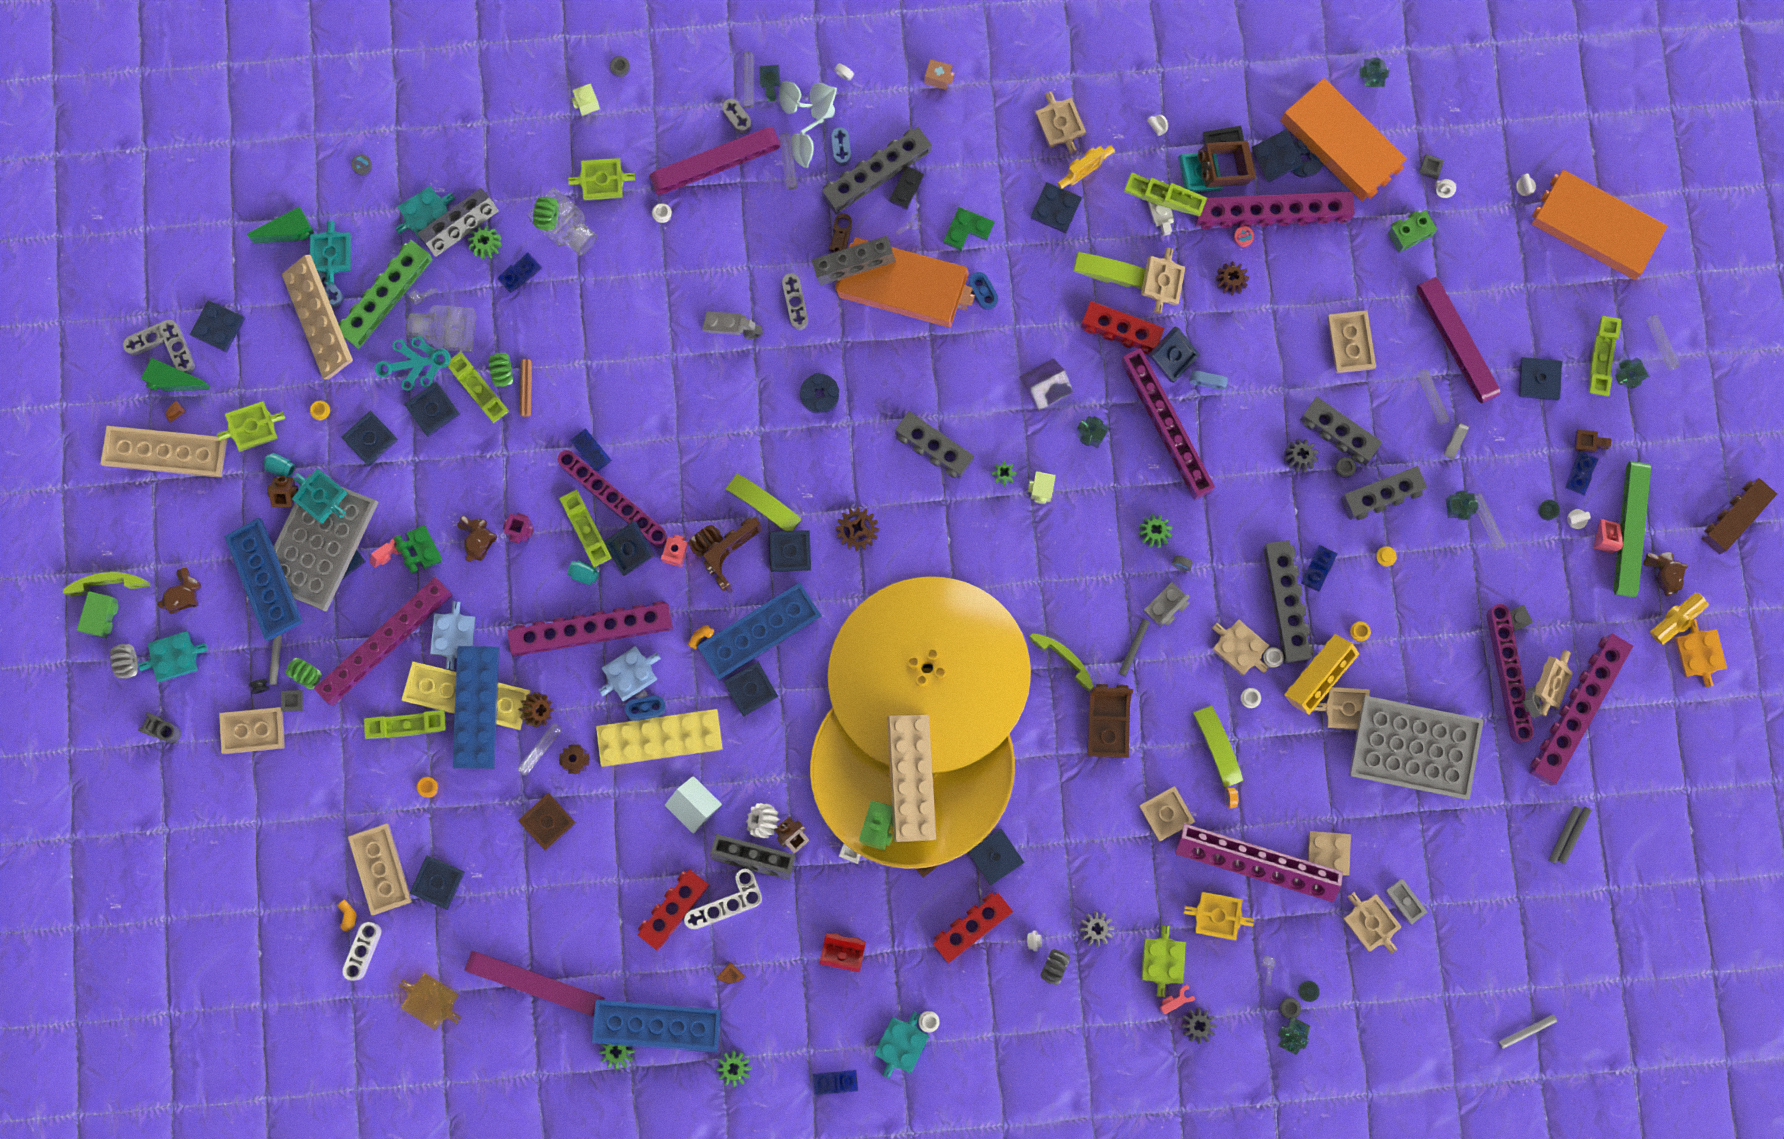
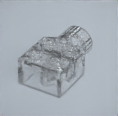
M553 187L544 197H552L557 200L559 204V218L554 230L540 231L558 247L568 245L581 256L594 245L597 240V234L584 224L585 217L583 212L559 190ZM534 207L527 213L529 221L532 224Z
M433 305L427 314L410 312L407 320V338L412 340L416 336H422L435 350L443 348L447 351L473 353L477 314L473 308Z

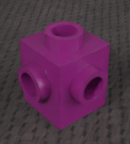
M510 513L509 518L505 520L503 525L504 533L509 537V541L520 544V541L527 542V539L531 538L534 527L528 516L517 513V515ZM522 527L521 532L518 533L517 529Z

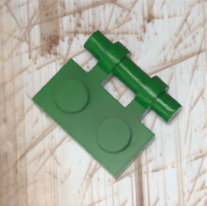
M425 525L407 532L406 537L408 541H403L401 535L393 538L396 543L395 547L401 553L404 559L403 563L406 568H409L411 574L419 571L416 564L420 563L423 570L441 563L443 560ZM409 548H413L416 554L415 557L411 556L408 551Z

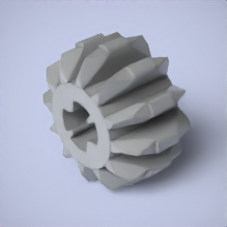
M120 644L113 647L110 651V665L116 678L127 679L136 676L138 672V658L134 647L130 644Z
M1094 911V919H1092L1090 914H1086L1089 922L1085 920L1080 921L1086 928H1079V932L1086 931V934L1081 938L1085 940L1090 937L1088 945H1092L1095 940L1096 947H1099L1100 939L1104 944H1107L1108 941L1105 936L1113 938V935L1108 933V930H1114L1115 928L1114 926H1107V924L1111 923L1112 919L1109 918L1104 921L1105 913H1102L1100 918H1098V912ZM1094 923H1097L1098 927L1102 928V931H1099V935L1092 931V927H1095Z

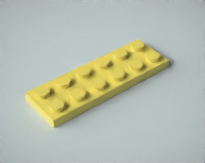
M412 661L402 701L436 710H445V712L455 714L456 672ZM498 683L497 725L521 730L523 720L519 717L523 712H520L518 709L523 707L520 701L526 700V695L531 694L530 690Z
M717 709L596 726L601 767L723 750Z

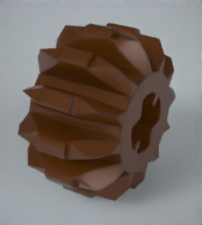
M1234 261L1230 263V266L1224 263L1223 269H1218L1215 281L1219 282L1218 288L1224 287L1223 294L1227 290L1230 291L1231 296L1234 295L1235 291L1240 294L1242 288L1246 289L1248 286L1246 282L1249 281V276L1245 275L1247 269L1241 270V263L1237 267Z
M709 525L692 536L688 545L697 557H702L709 551V546L715 542L720 543L723 537L718 528L714 525Z
M538 692L526 695V700L520 701L523 707L518 710L523 712V714L519 718L525 720L526 725H532L533 727L546 725V719H552L550 712H553L554 709L550 708V705L553 702L547 700L548 696Z

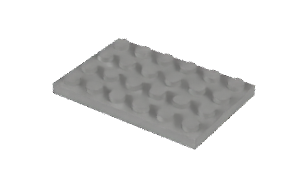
M346 488L343 489L348 493L339 504V507L346 511V515H343V518H339L335 513H331L324 523L321 524L295 502L274 545V550L294 599L327 612L379 503L374 499Z
M1363 696L1349 776L1469 800L1484 720Z

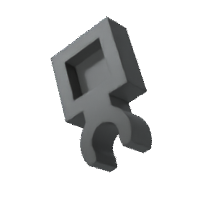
M1536 686L1528 688L1525 700H1523L1524 708L1527 712H1530L1532 718L1541 716L1542 709L1541 698L1535 694Z

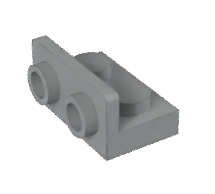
M1171 582L1143 611L1160 628L1164 624L1168 626L1176 618L1173 615L1178 610L1182 612L1190 604L1187 602L1190 596L1188 594L1185 595Z

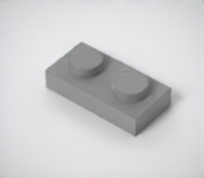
M1400 879L1385 890L1386 894L1410 925L1428 913L1403 879Z

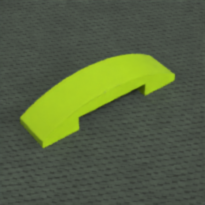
M1601 316L1589 371L1588 389L1590 394L1610 396L1613 357L1622 319Z
M462 352L451 358V362L447 367L493 424L509 412Z
M738 473L725 488L736 498L744 501L771 520L774 525L783 531H793L801 521V518L788 507Z
M576 489L560 497L559 499L593 567L612 559L578 490Z
M105 572L86 576L71 583L63 589V594L69 597L87 595L88 591H90V586L124 582L125 587L137 589L150 587V583L140 577L127 573Z
M1035 633L1029 636V640L1041 651L1044 652L1050 647L1078 672L1074 680L1089 692L1093 688L1092 680L1086 668L1068 648L1047 636Z
M1211 705L1194 712L1193 715L1200 732L1202 731L1223 787L1226 788L1242 782L1243 778L1235 754L1213 706Z
M445 710L392 717L364 718L365 739L404 737L446 731Z

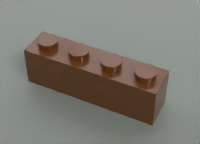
M1760 478L1753 482L1749 480L1742 487L1744 491L1741 495L1737 494L1730 500L1731 506L1727 510L1724 508L1716 516L1718 518L1716 523H1710L1705 528L1704 532L1706 534L1701 539L1719 555L1726 552L1777 495Z

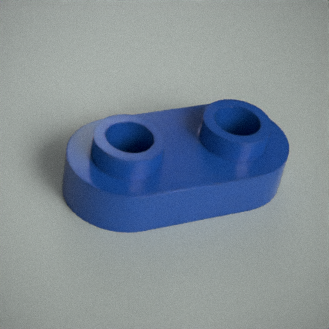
M982 272L972 274L969 286L973 287L972 293L975 295L980 307L985 310L995 308L998 302V295L987 275ZM980 281L982 285L976 286L975 282ZM990 298L991 302L986 303L984 299Z
M659 696L632 699L625 705L626 716L632 721L657 718L662 716L666 710L665 702ZM658 706L659 709L653 710V707ZM636 709L639 710L637 714L632 713Z

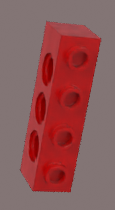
M1090 301L1081 324V328L1089 334H1100L1104 339L1119 341L1121 345L1127 348H1141L1143 353L1147 355L1159 344L1165 329L1164 327ZM1104 319L1108 322V325L1101 326L1098 321ZM1123 326L1126 328L1127 332L1120 333L1117 330V327ZM1142 333L1145 339L1139 340L1135 334Z
M690 869L687 872L684 870L677 878L679 883L676 887L669 888L664 895L665 901L661 905L658 903L651 911L653 916L650 920L647 921L645 919L638 928L640 931L638 936L657 951L660 950L685 918V915L710 886ZM685 886L691 890L688 898L680 896V890ZM670 903H675L678 906L677 912L673 915L667 912V906ZM658 919H662L665 923V927L661 931H657L654 928V923Z
M991 892L982 899L984 904L979 908L974 905L966 912L968 916L965 919L961 920L959 917L950 924L951 930L947 933L941 931L934 937L936 942L933 945L947 963H950L1013 913L999 893L994 895ZM984 908H991L994 915L991 919L988 920L982 916ZM973 920L977 923V930L975 932H969L966 929L968 921ZM957 933L961 936L959 945L951 944L949 940L951 934Z

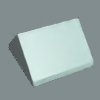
M693 776L674 792L665 806L694 834L722 804Z

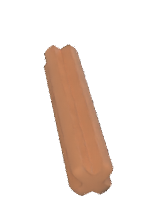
M522 359L520 367L521 417H530L532 361L530 359Z

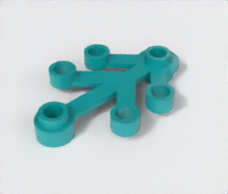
M416 336L411 340L412 346L420 348L429 355L428 357H422L407 347L404 340L398 339L393 342V349L403 353L411 360L389 363L388 361L378 362L375 365V373L379 377H386L392 371L413 368L408 377L401 383L402 388L409 391L415 387V380L423 367L432 364L427 374L420 379L423 387H429L434 383L433 378L439 368H445L450 364L451 356L449 352L443 348L435 350L425 343L422 336ZM416 339L421 341L420 346L415 343ZM397 342L402 344L401 349L397 348ZM439 355L444 356L443 362L439 360ZM383 365L387 366V372L383 371ZM425 378H428L430 380L429 384H426L424 382ZM406 381H409L411 383L410 388L406 386Z

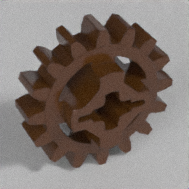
M857 507L856 512H853L850 508L848 515L843 512L842 517L844 519L837 520V523L841 526L836 527V531L841 532L837 534V539L843 538L841 545L847 543L848 550L854 546L857 552L861 546L863 550H866V544L873 546L872 539L877 540L878 538L874 533L879 532V528L874 527L878 524V520L872 521L874 514L867 515V509L860 512L859 507ZM853 517H858V519H856V520H853V521H850V520H849V519H851V518H853ZM866 520L869 522V524H870V526H871V530H869L868 528H866V526H865V521H866ZM861 523V531H858L854 536V528H857ZM844 528L850 533L849 539L844 533ZM865 538V540L857 542L858 539Z

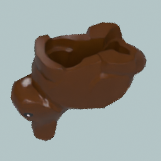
M461 516L460 522L457 525L458 528L469 531V535L464 540V548L467 554L465 560L468 562L473 560L482 561L491 544L497 540V535L486 528V520L474 519L471 521L467 517Z
M1671 552L1661 553L1660 555L1647 553L1643 565L1660 568L1657 582L1659 587L1664 590L1665 596H1671L1673 593L1681 590L1684 584L1685 569L1688 568V564L1673 560L1674 555Z
M182 567L176 572L180 585L169 587L163 594L162 600L157 603L159 608L166 609L170 614L180 612L189 607L198 606L195 591L201 588V584L195 578L190 577L187 567Z

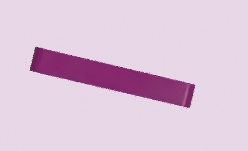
M768 127L656 170L649 175L655 193L662 195L774 152L781 147L774 128Z
M1433 277L1417 285V292L1478 402L1482 404L1499 396L1500 389L1439 279Z
M564 450L559 453L558 463L566 473L627 524L634 521L637 524L641 520L648 521V525L645 528H640L645 539L655 547L660 548L666 545L668 537L665 530L572 451ZM566 457L573 458L572 463L569 465H564L563 460ZM583 469L588 471L585 477H578L579 471ZM596 482L603 483L600 490L593 489V485ZM617 495L618 499L614 503H609V496ZM625 508H633L632 514L628 516L623 515ZM658 532L663 534V538L660 541L653 540L654 534Z
M1497 604L1488 610L1487 621L1510 736L1514 742L1523 743L1532 739L1534 730L1530 712H1527L1523 705L1526 690L1510 611L1506 605ZM1495 610L1501 612V619L1496 618L1494 615ZM1499 629L1506 633L1505 639L1499 636ZM1503 649H1506V650L1509 651V653H1510L1509 659H1507V658H1505V657L1503 656V654H1502V650H1503ZM1507 669H1511L1513 671V678H1509L1507 676ZM1511 689H1515L1517 691V698H1513L1511 696ZM1515 708L1521 711V718L1515 716ZM1519 728L1525 731V738L1519 736Z
M472 950L464 971L593 1017L595 1001L605 1000V997Z

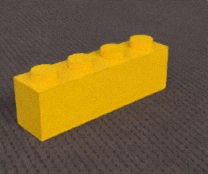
M1336 634L1327 641L1319 654L1314 657L1309 666L1284 694L1292 706L1308 715L1311 714L1358 657L1359 652L1353 643Z

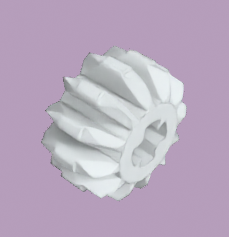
M757 803L755 807H751V813L747 814L748 820L746 821L748 824L747 830L750 831V834L763 839L774 835V829L778 828L776 824L780 820L777 818L778 811L772 805Z

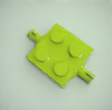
M620 158L581 161L580 177H568L569 186L581 185L585 201L623 198L622 187L624 181H635L636 179L635 172L623 173Z
M264 401L226 413L228 430L217 433L219 441L231 437L236 443L238 451L241 452L277 440L274 423L284 420L285 416L283 411L271 415L266 409Z
M1161 925V938H1144L1141 980L1156 983V996L1165 997L1166 985L1171 983L1183 984L1186 942L1169 939L1170 926Z

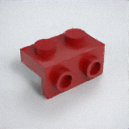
M826 933L819 964L860 973L866 941H862L857 937H843L838 933Z

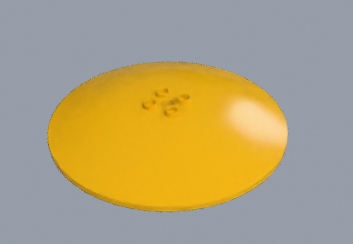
M918 577L891 584L868 597L850 614L842 625L834 641L828 664L830 700L842 728L860 749L877 761L890 766L888 716L929 715L932 773L947 772L970 765L999 746L1011 733L1024 710L1031 679L1030 658L1025 639L1016 621L1006 608L980 588L963 581L945 577ZM925 664H930L933 666V670L930 673L922 672V667Z
M922 668V672L924 673H930L933 670L930 668ZM833 707L827 713L815 737L810 761V778L817 807L828 827L841 842L855 853L878 864L895 868L916 869L933 867L962 856L982 842L993 830L1002 817L1011 797L1015 777V755L1009 734L999 746L980 760L956 770L932 773L936 840L894 842L893 835L890 846L886 845L885 851L862 845L859 838L871 800L892 806L890 766L872 758L851 740L842 728Z

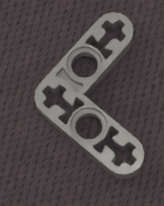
M165 320L135 333L123 341L124 350L134 356L165 343L176 369L189 374L195 368V362L181 329L172 320ZM168 326H171L173 328L172 333L175 336L174 338H172V336L168 332H166L168 331ZM150 333H155L157 336L156 340L151 343L147 342V336ZM132 342H135V343H136V345H135V348H136V349H134V350L131 349V348H129V347L132 346V345H131ZM176 342H181L182 349L174 352L172 349L173 345ZM180 356H183L184 360L189 362L187 363V368L182 367L183 362Z

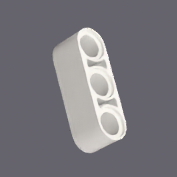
M366 922L360 926L342 971L343 976L347 980L357 981L364 977L382 931L378 924ZM372 926L374 934L369 938L366 935V929ZM361 946L366 948V954L363 957L358 955V949ZM354 965L359 970L355 977L350 974V969Z

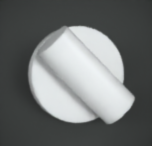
M1163 115L1148 118L1147 122L1158 136L1167 132L1168 122Z
M1529 174L1522 175L1516 183V190L1522 196H1529L1536 189L1535 181L1530 178Z
M1449 179L1436 180L1435 188L1437 194L1442 198L1453 196L1456 192V183Z
M1580 509L1571 511L1567 516V522L1573 529H1582L1586 526L1588 520L1591 519L1589 512H1584Z

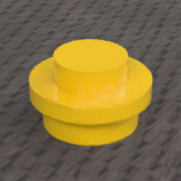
M315 401L310 407V414L316 420H324L330 414V407L325 401Z
M1385 546L1377 551L1376 559L1380 565L1388 567L1395 563L1397 555L1393 548Z
M1362 621L1354 623L1350 628L1351 637L1358 642L1367 640L1371 634L1369 625Z

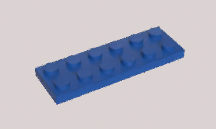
M257 518L225 535V540L264 640L270 641L302 624L303 620L263 520Z
M798 583L697 647L718 681L822 616L802 584Z
M458 646L453 769H495L500 650L498 646Z
M596 1000L591 1043L717 1053L721 1010Z

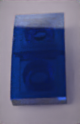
M527 252L514 266L510 265L497 279L512 293L543 267Z
M586 428L570 440L594 471L598 472L612 461Z
M1578 451L1565 488L1585 496L1592 480V473L1599 459Z
M1319 545L1301 584L1319 592L1338 553Z
M856 1070L812 1074L814 1095L858 1091Z

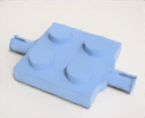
M452 601V610L449 614H434L430 654L446 657V670H454L458 646H473L476 618L459 614L461 602L456 604L455 601Z
M635 646L602 667L607 676L608 684L598 689L601 695L604 696L614 690L624 702L658 680L652 671L651 665L660 660V656L656 652L646 659Z

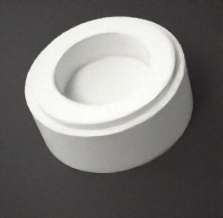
M840 63L834 69L836 74L847 81L851 80L854 75L848 67Z

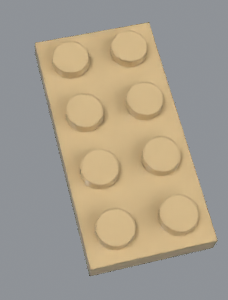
M389 824L349 836L348 840L371 915L373 916L412 903Z

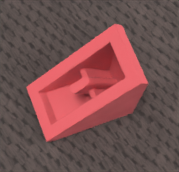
M1600 519L1593 548L1613 554L1623 546L1621 526L1619 523Z

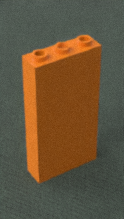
M1325 78L1292 105L1280 119V122L1298 140L1300 139L1362 202L1367 197L1370 199L1374 197L1379 191L1377 189L1379 186L1385 187L1391 181L1390 177L1393 174L1397 176L1405 168L1403 164L1407 158Z
M1562 170L1559 175L1555 174L1549 183L1552 185L1550 191L1546 190L1541 198V201H1543L1541 207L1537 206L1532 214L1534 220L1531 224L1633 280L1641 276L1668 225L1565 170Z
M855 237L854 242L850 243L849 248L869 241ZM891 247L896 262L855 274L836 282L835 290H837L839 298L951 328L969 273L965 266Z

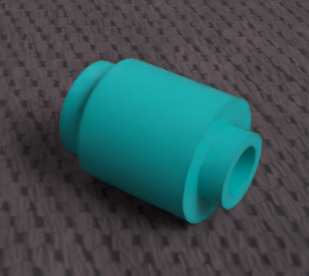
M276 453L267 455L263 461L265 471L278 477H291L295 470V464L291 460Z
M578 560L577 562H571L567 576H570L572 580L590 586L592 582L596 583L599 572L597 567Z

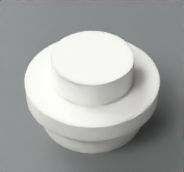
M660 203L653 208L652 216L655 221L665 223L670 220L672 211L667 204Z
M1275 647L1267 649L1263 654L1264 663L1271 668L1280 666L1284 659L1282 651Z
M1254 688L1244 690L1240 698L1241 703L1247 708L1257 707L1261 702L1259 691Z
M1037 931L1028 933L1027 942L1029 950H1034L1035 952L1038 951L1039 947H1042V936L1038 935Z
M931 1011L922 1013L918 1021L919 1027L925 1032L935 1031L939 1026L938 1016Z

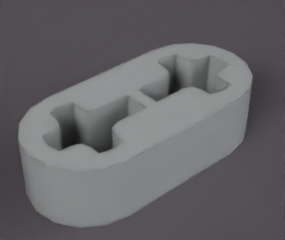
M726 100L722 105L725 117L738 133H747L751 129L750 117L736 100ZM728 106L735 108V115L731 110L728 111ZM738 118H740L742 122L746 121L745 127H743L742 125L739 126Z
M1459 422L1444 451V456L1452 460L1454 459L1469 426Z

